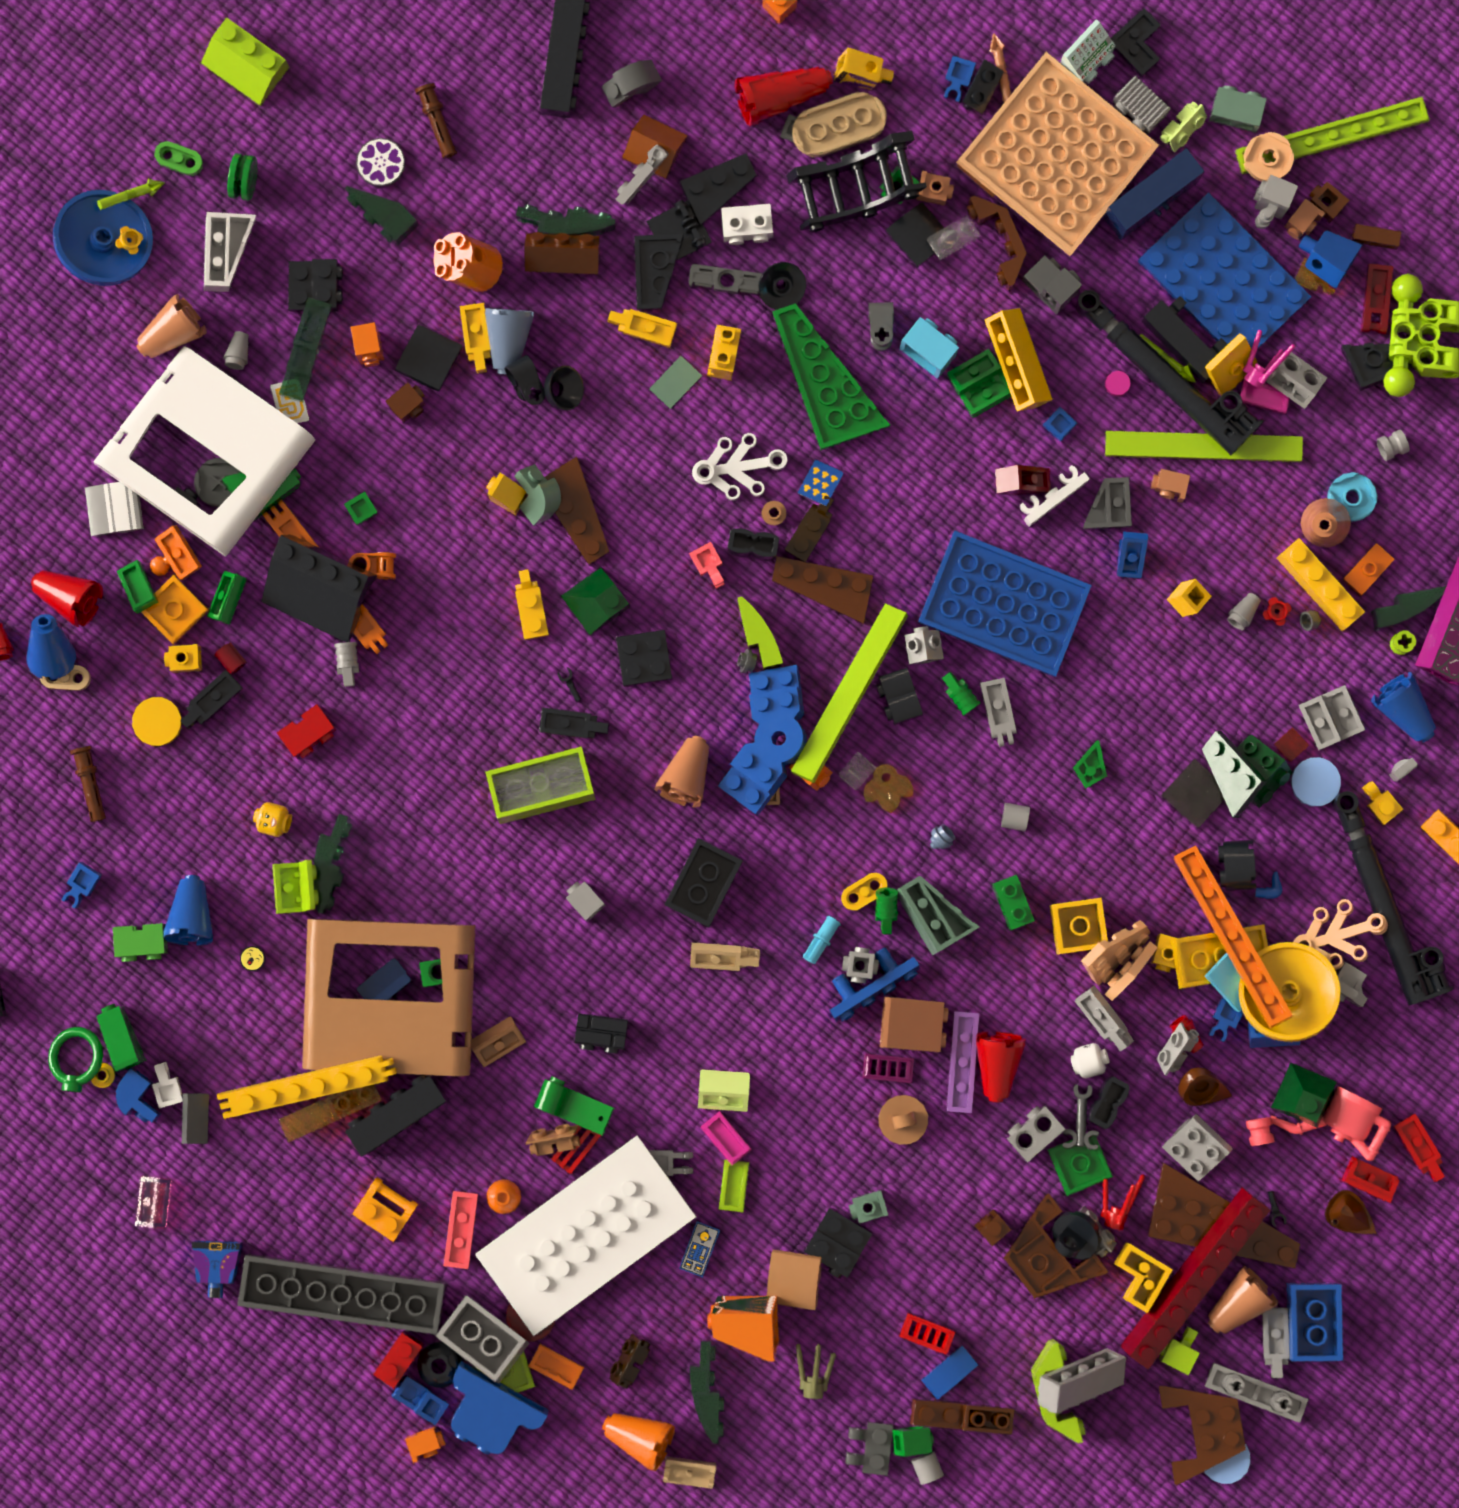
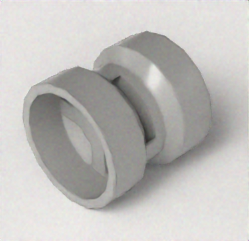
M1400 429L1393 432L1389 437L1382 436L1377 438L1376 442L1379 452L1385 461L1393 459L1396 454L1403 455L1410 451L1407 438Z

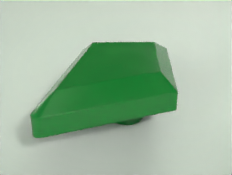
M1099 740L1095 741L1073 767L1085 789L1107 777Z

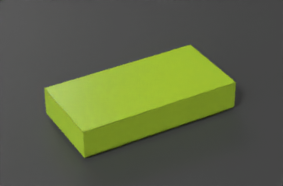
M726 1159L724 1160L719 1210L744 1212L749 1162L738 1161L732 1166Z

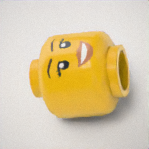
M266 802L261 808L255 810L253 822L256 823L258 832L280 837L283 833L289 831L292 815L289 814L287 807Z

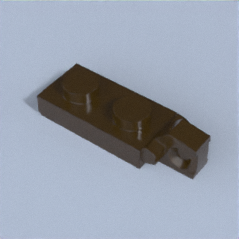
M826 495L823 499H830L827 506L813 504L784 551L803 562H807L831 521L830 519L833 514L829 513L828 510L834 500Z

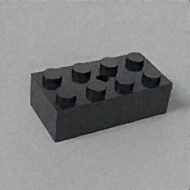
M423 1074L411 1082L413 1087L407 1091L405 1088H401L390 1096L392 1101L389 1103L380 1102L369 1109L371 1114L366 1118L362 1115L348 1123L350 1128L345 1133L361 1157L369 1154L449 1101L434 1075L427 1077Z

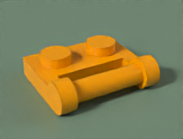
M376 1177L352 1215L394 1242L419 1204L413 1200L410 1202L383 1184L382 1179ZM379 1192L405 1210L403 1215H399L373 1197L375 1193Z

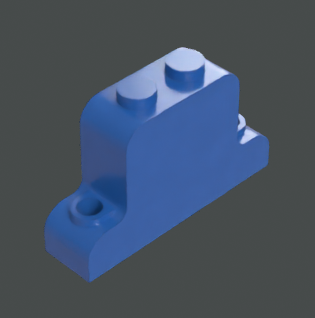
M463 1361L460 1362L453 1378L454 1387L465 1394L451 1422V1428L458 1439L464 1442H473L485 1454H500L506 1449L518 1426L521 1425L529 1430L540 1428L544 1423L549 1409L502 1383L498 1384L486 1374Z

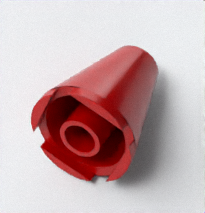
M42 570L36 573L31 581L32 591L76 627H79V625L84 627L94 618L99 609V606H96L97 599H102L103 596L102 585L94 580Z
M980 1032L976 1034V1045L984 1096L989 1097L988 1100L992 1102H1003L1004 1098H1008L1026 1045V1039H1022L1020 1035L1007 1032H996V1035L988 1036V1032Z

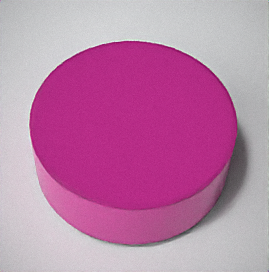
M1114 371L1108 375L1105 381V388L1112 396H1122L1130 388V379L1126 373Z

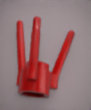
M1142 1174L1136 1185H1131L1123 1206H1112L1111 1210L1108 1209V1179L1103 1180V1209L1100 1217L1106 1218L1105 1226L1116 1230L1124 1229L1128 1214L1142 1186L1145 1175Z

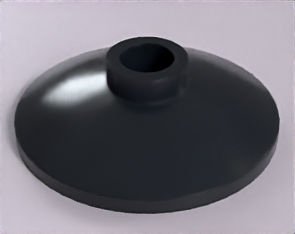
M779 262L768 267L761 275L758 284V291L762 301L768 307L775 310L795 303L798 304L806 290V279L803 272L796 265L789 262ZM783 280V285L776 287L777 282Z

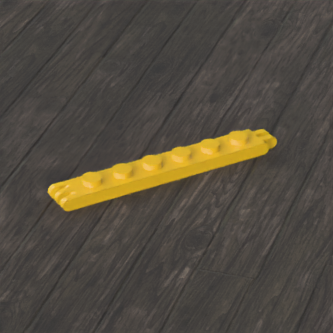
M376 1056L217 1094V1099H228V1101L219 1104L220 1109H231L222 1113L223 1119L386 1082L389 1080L388 1076L396 1074L397 1071L396 1068H385L394 1064L393 1058L383 1060L382 1056Z

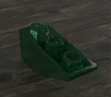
M349 186L345 188L348 194L346 197L347 201L355 209L359 206L365 212L363 217L372 226L376 223L382 229L380 234L388 243L393 241L398 246L419 226L417 220L399 202Z

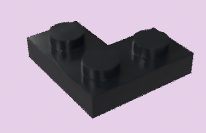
M1145 8L1111 38L1115 44L1114 50L1141 78L1160 60L1145 44V41L1160 28L1161 24Z

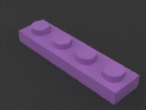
M954 1011L946 1111L972 1113L977 1051L976 1034H978L979 1013Z

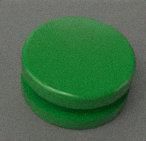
M240 153L234 154L228 173L227 192L229 198L237 199L241 191L242 200L250 201L252 199L258 173L256 156H243Z

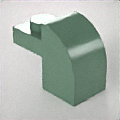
M535 464L519 470L514 477L529 495L519 508L532 525L535 526L550 519L558 510L561 502L560 488L555 478L547 480Z

